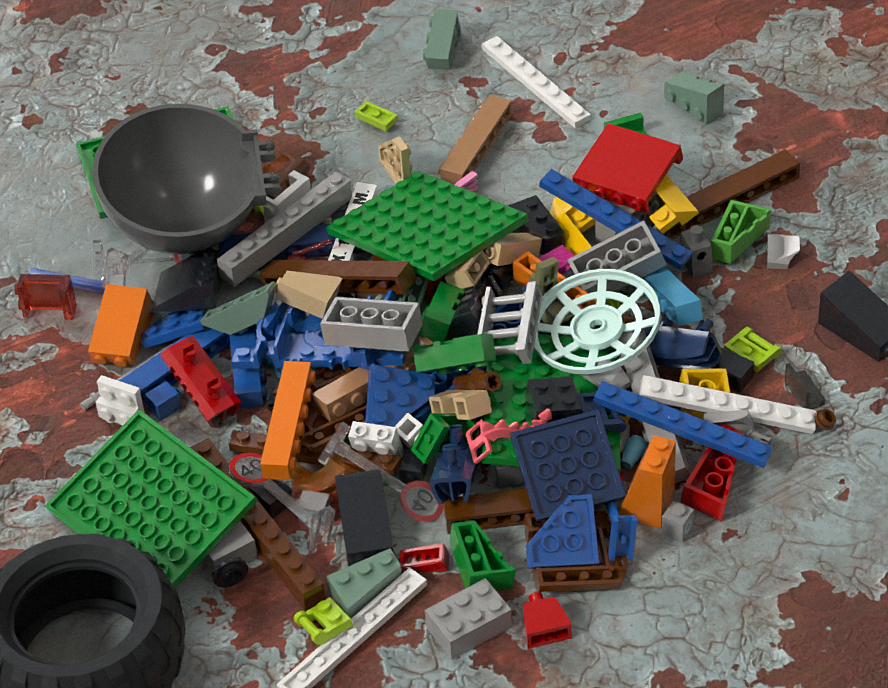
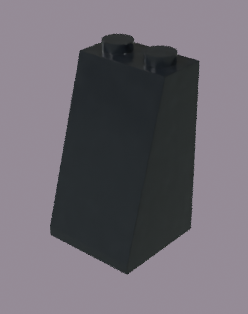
M847 271L820 293L818 324L879 362L885 356L888 357V305L852 272Z
M381 469L336 475L338 505L348 567L388 549H391L393 552Z

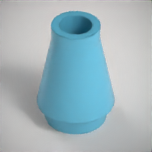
M632 435L631 438L627 439L622 459L620 460L622 467L632 469L633 465L646 452L647 442L644 438Z

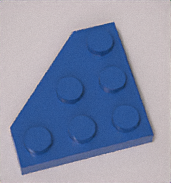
M208 309L169 312L143 332L141 342L144 349L203 330L205 326L200 323V320L207 313Z
M371 364L368 376L366 423L395 427L407 413L411 415L429 401L428 397L435 395L436 375Z
M592 494L569 495L526 545L528 569L592 566L599 564Z

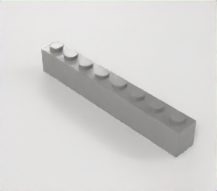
M334 172L217 259L220 278L234 287L350 201L352 197L351 180L338 172Z
M644 329L641 330L638 339L630 347L631 349L635 350L647 338ZM635 330L623 332L619 341L625 345ZM650 345L635 359L621 366L623 370H626L630 380L629 388H632L633 393L640 395L643 375L660 378ZM639 420L640 424L644 426L645 430L642 431V434L647 443H650L653 435L676 441L675 484L688 479L692 472L680 436Z

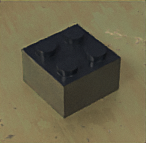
M572 377L528 379L525 400L531 422L533 420H540L538 415L548 408L551 410L552 419L547 421V423L581 414L582 408Z

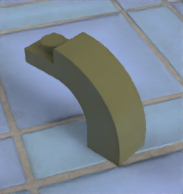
M554 256L537 263L535 273L529 275V282L536 281L543 296L557 284L559 261ZM558 298L548 306L541 317L544 324L553 325L557 314L564 307ZM569 312L560 326H570L574 315Z

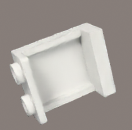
M293 170L289 174L290 186L275 199L266 196V205H263L265 223L311 190L308 177Z

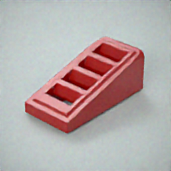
M444 543L400 550L399 563L401 564V572H405L408 568L415 572L449 571V551ZM408 557H412V563H408Z

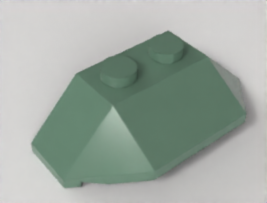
M273 281L207 311L200 320V323L229 335L236 332L243 333L254 324L257 326L259 319H265L272 308L276 283Z

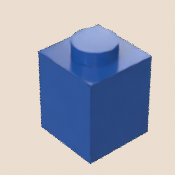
M167 381L145 394L148 410L160 421L182 408L179 390L176 387H172Z

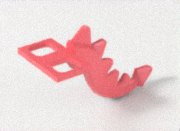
M548 408L538 415L540 420H533V425L531 426L527 422L523 423L521 427H519L518 422L507 425L503 419L496 425H493L481 419L466 432L474 463L477 464L492 451L489 440L494 442L501 437L510 438L511 432L545 424L552 419L551 410ZM480 426L481 434L473 440L472 432ZM485 443L486 451L478 457L476 451Z

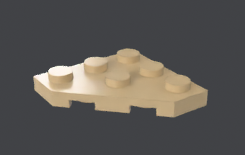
M399 136L378 146L379 160L395 183L411 176L412 164L409 159L411 149L408 143H404Z

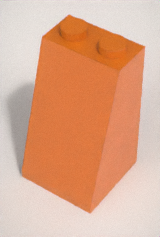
M106 284L88 349L92 361L102 365L111 363L120 367H125L126 365L134 366L142 347L143 332L149 328L155 314L151 310L153 301L147 288Z
M653 435L630 482L626 497L622 501L619 509L620 516L636 515L637 523L659 529L662 528V516L672 503L675 495V440Z

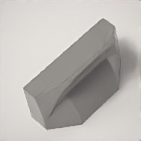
M768 233L767 269H788L790 260L795 254L800 252V235L789 236Z
M607 360L598 362L595 366H601L608 363H612V361ZM621 367L602 373L580 374L597 387L604 381L622 389H627L630 383L628 376Z
M748 410L704 413L705 421L721 426L723 423L743 432L742 435L753 429L754 420Z

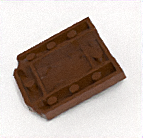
M336 364L333 369L323 367L315 371L316 381L315 385H311L312 393L352 370L350 367L343 369L342 364ZM278 388L274 390L275 399H276V395H277ZM312 395L311 402L307 403L308 417L303 421L305 426L304 435L300 436L299 439L301 447L317 453L347 439L353 421L366 423L367 402L329 422L316 411Z
M594 511L599 564L532 569L535 589L538 592L620 589L627 572L628 560L627 556H615V560L609 559L608 552L612 523L607 518L608 514L605 511ZM534 513L525 514L524 528L527 544L548 519L536 522Z

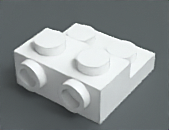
M102 375L97 380L100 397L96 401L99 417L108 423H118L123 426L139 409L144 412L139 387Z
M353 421L348 436L353 449L361 452L370 451L382 455L390 454L403 457L404 449L396 427Z

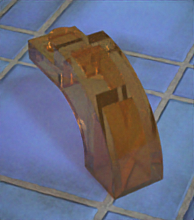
M329 458L325 466L315 473H311L297 463L296 471H292L291 479L294 480L292 487L300 491L306 490L330 494L337 491L336 475L357 473V471L341 460Z

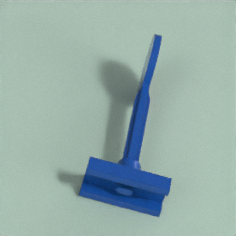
M620 471L619 476L623 485L624 475ZM615 501L605 503L612 522L608 552L609 559L615 560V556H627L628 560H633L638 522L636 515L620 516Z

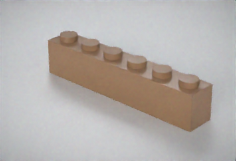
M489 95L486 101L482 102L480 110L477 114H474L472 122L469 126H466L464 134L461 138L457 139L454 149L449 151L447 159L440 165L438 173L441 180L455 184L470 172L476 171L512 116L511 100Z
M419 336L421 345L433 344L427 337ZM410 348L409 352L407 351L404 366L386 367L416 372L413 348ZM360 366L313 392L316 411L331 422L366 403L369 369H362Z

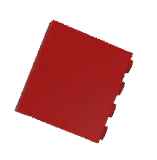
M608 123L573 174L572 179L573 182L602 199L614 202L617 205L633 208L636 211L649 213L648 202L673 163L680 165L683 160L681 145Z

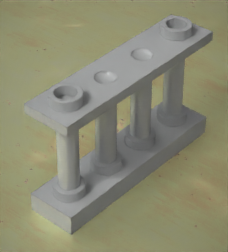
M536 281L528 282L526 291L518 295L495 297L491 286L486 287L485 296L482 297L483 308L478 334H493V339L518 336L515 345L496 346V355L516 353L523 364L532 362L543 296ZM524 303L520 311L495 313L496 306ZM521 319V323L517 328L492 330L493 322Z

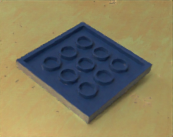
M598 409L510 433L511 442L536 522L549 519L569 495L592 494L593 507L626 497Z

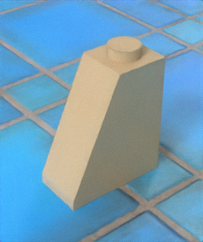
M287 271L283 278L279 277L276 282L277 293L275 299L323 319L334 298L338 295L342 278Z

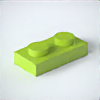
M365 101L354 111L355 118L384 131L389 130L398 121L397 114L368 101Z

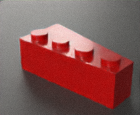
M723 423L721 424V427L734 431L741 435L743 434V432L739 430H736ZM707 447L684 484L680 502L722 522L737 458Z

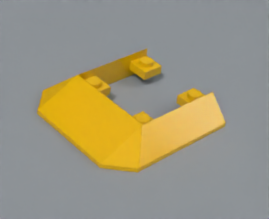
M666 174L655 191V194L665 205L649 217L662 234L678 222L683 226L699 214L698 210ZM558 197L554 198L550 214L565 232L566 249L576 256L591 248L592 246L582 233L595 224V219Z

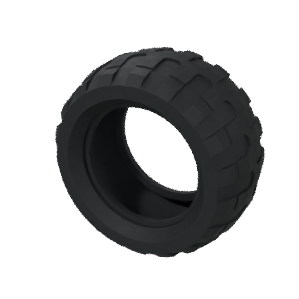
M103 534L64 535L29 547L0 568V688H171L173 679L178 677L181 670L185 647V620L176 589L171 581L168 580L157 561L149 553L138 551L135 544L127 540L115 539ZM84 609L110 610L127 617L133 622L129 633L115 648L90 661L76 664H56L41 660L28 652L32 641L46 625L74 611Z

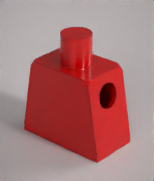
M541 592L531 593L528 597L530 602L523 604L527 648L531 649L572 639L571 621L557 598L549 597L544 599Z

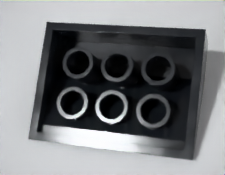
M209 248L197 252L162 271L151 308L152 312L216 308L222 281L217 259L221 257V250Z

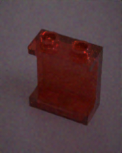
M20 274L19 281L15 283L14 292L15 295H18V308L22 310L23 318H28L30 310H63L65 320H73L77 303L70 275Z

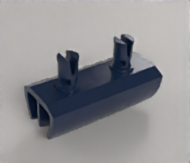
M665 313L662 315L659 329L653 341L649 344L656 365L683 369H713L720 362L722 351L715 335L709 332L714 325L710 319L707 318L706 321L704 319L700 320L696 330L672 327L674 322ZM653 326L643 328L646 337L650 334Z
M459 424L450 426L448 430L450 439L441 445L438 460H436L435 469L429 483L431 491L440 505L445 503L450 497L452 501H455L458 495H463V501L467 502L478 463L475 464L473 461L468 440L463 438L462 425ZM482 445L476 451L478 457L481 455Z

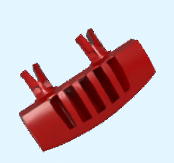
M194 336L177 342L160 354L161 359L211 427L215 426L212 421L214 417L218 416L224 421L226 412L231 416L236 414L241 405L240 399Z

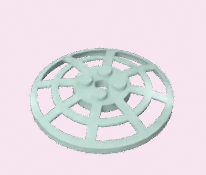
M596 269L568 277L553 286L542 297L534 348L546 363L564 372L595 374L616 369L639 356L653 341L661 321V308L657 295L645 280L622 270ZM607 280L625 282L637 287V289L630 297L606 291ZM598 281L597 292L582 295L574 300H571L565 294L567 290L580 284ZM644 293L650 299L655 312V317L643 320L641 311L636 304ZM558 298L564 307L557 314L553 325L540 323L545 310ZM597 299L596 305L588 306L582 310L578 307V305L587 301ZM606 299H613L623 303L618 309L605 305ZM631 309L635 315L636 322L624 324L621 316ZM571 312L574 318L570 326H560L565 316ZM596 325H602L599 329H593ZM653 326L644 342L635 350L631 349L630 347L638 339L641 330ZM635 330L625 345L619 341L623 332ZM538 331L551 333L553 344L558 351L546 355L539 344ZM559 334L572 335L574 342L563 347L559 340ZM609 346L617 350L609 355L598 357L599 350ZM580 347L590 350L588 358L571 354V352ZM621 354L625 355V357L612 363L595 366L598 362L613 359ZM565 356L575 362L586 363V366L572 367L554 360Z

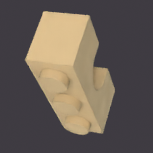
M448 390L428 397L432 413H456L457 419L471 420L492 412L490 406L491 399L487 390Z

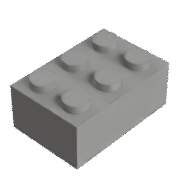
M486 578L425 610L426 628L451 660L512 628L510 607Z

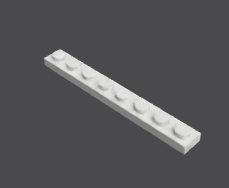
M498 36L482 43V50L574 128L591 120L589 112Z
M643 375L641 379L640 396L658 403L707 413L748 410L756 423L813 434L815 431L816 421L814 416L816 410Z
M408 568L351 618L352 627L319 646L277 683L276 687L312 688L427 586V579L411 568Z

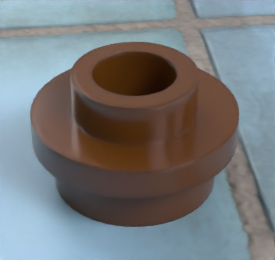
M823 409L815 413L816 425L819 428L829 431L834 427L836 417L832 411Z

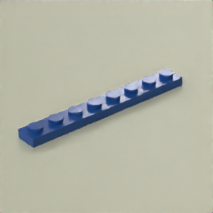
M550 169L540 180L539 187L617 233L641 222L553 169ZM647 225L665 262L681 270L691 258L692 251Z
M604 381L601 382L594 396L593 403L761 468H765L773 446Z

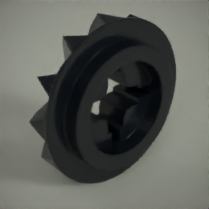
M230 557L228 561H222V564L215 566V571L211 573L214 584L222 588L238 584L247 575L248 565L240 557L235 559Z

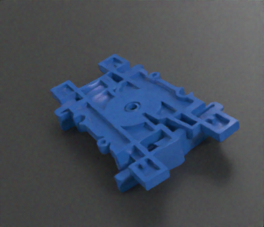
M388 290L384 300L397 301L393 290ZM275 300L265 319L260 318L258 321L255 348H236L231 364L233 369L260 368L263 358L270 357L275 368H283L284 361L311 362V367H329L333 369L336 364H342L343 369L360 366L362 369H369L370 365L376 362L381 366H404L407 351L400 352L396 350L325 345L320 325L322 318Z

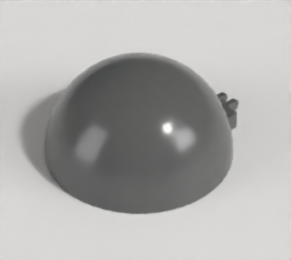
M164 104L130 115L107 133L97 149L93 163L95 190L100 204L110 221L133 242L147 249L165 254H191L218 245L230 237L244 223L253 206L266 205L267 195H276L282 191L281 186L276 184L279 182L280 176L276 173L263 174L261 163L271 162L277 158L275 151H272L275 148L274 142L269 140L258 141L257 129L245 130L229 116L199 105Z

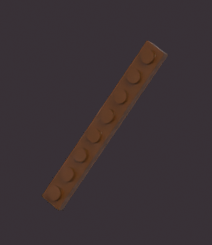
M238 431L228 443L229 449L235 452L263 455L267 435ZM330 446L317 453L301 447L300 453H296L297 462L339 469L344 467L359 472L381 469V475L394 477L402 465L400 456L382 455L370 451L361 452L347 447Z

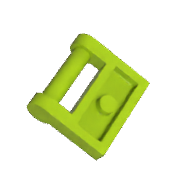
M745 327L724 345V349L754 361V371L756 372L760 371L771 360L777 359L783 350L777 344L773 345L755 334L754 330L749 327Z
M330 597L319 602L306 612H297L294 616L295 623L300 627H304L317 645L326 643L353 626L351 618ZM316 620L324 630L318 629L312 621Z

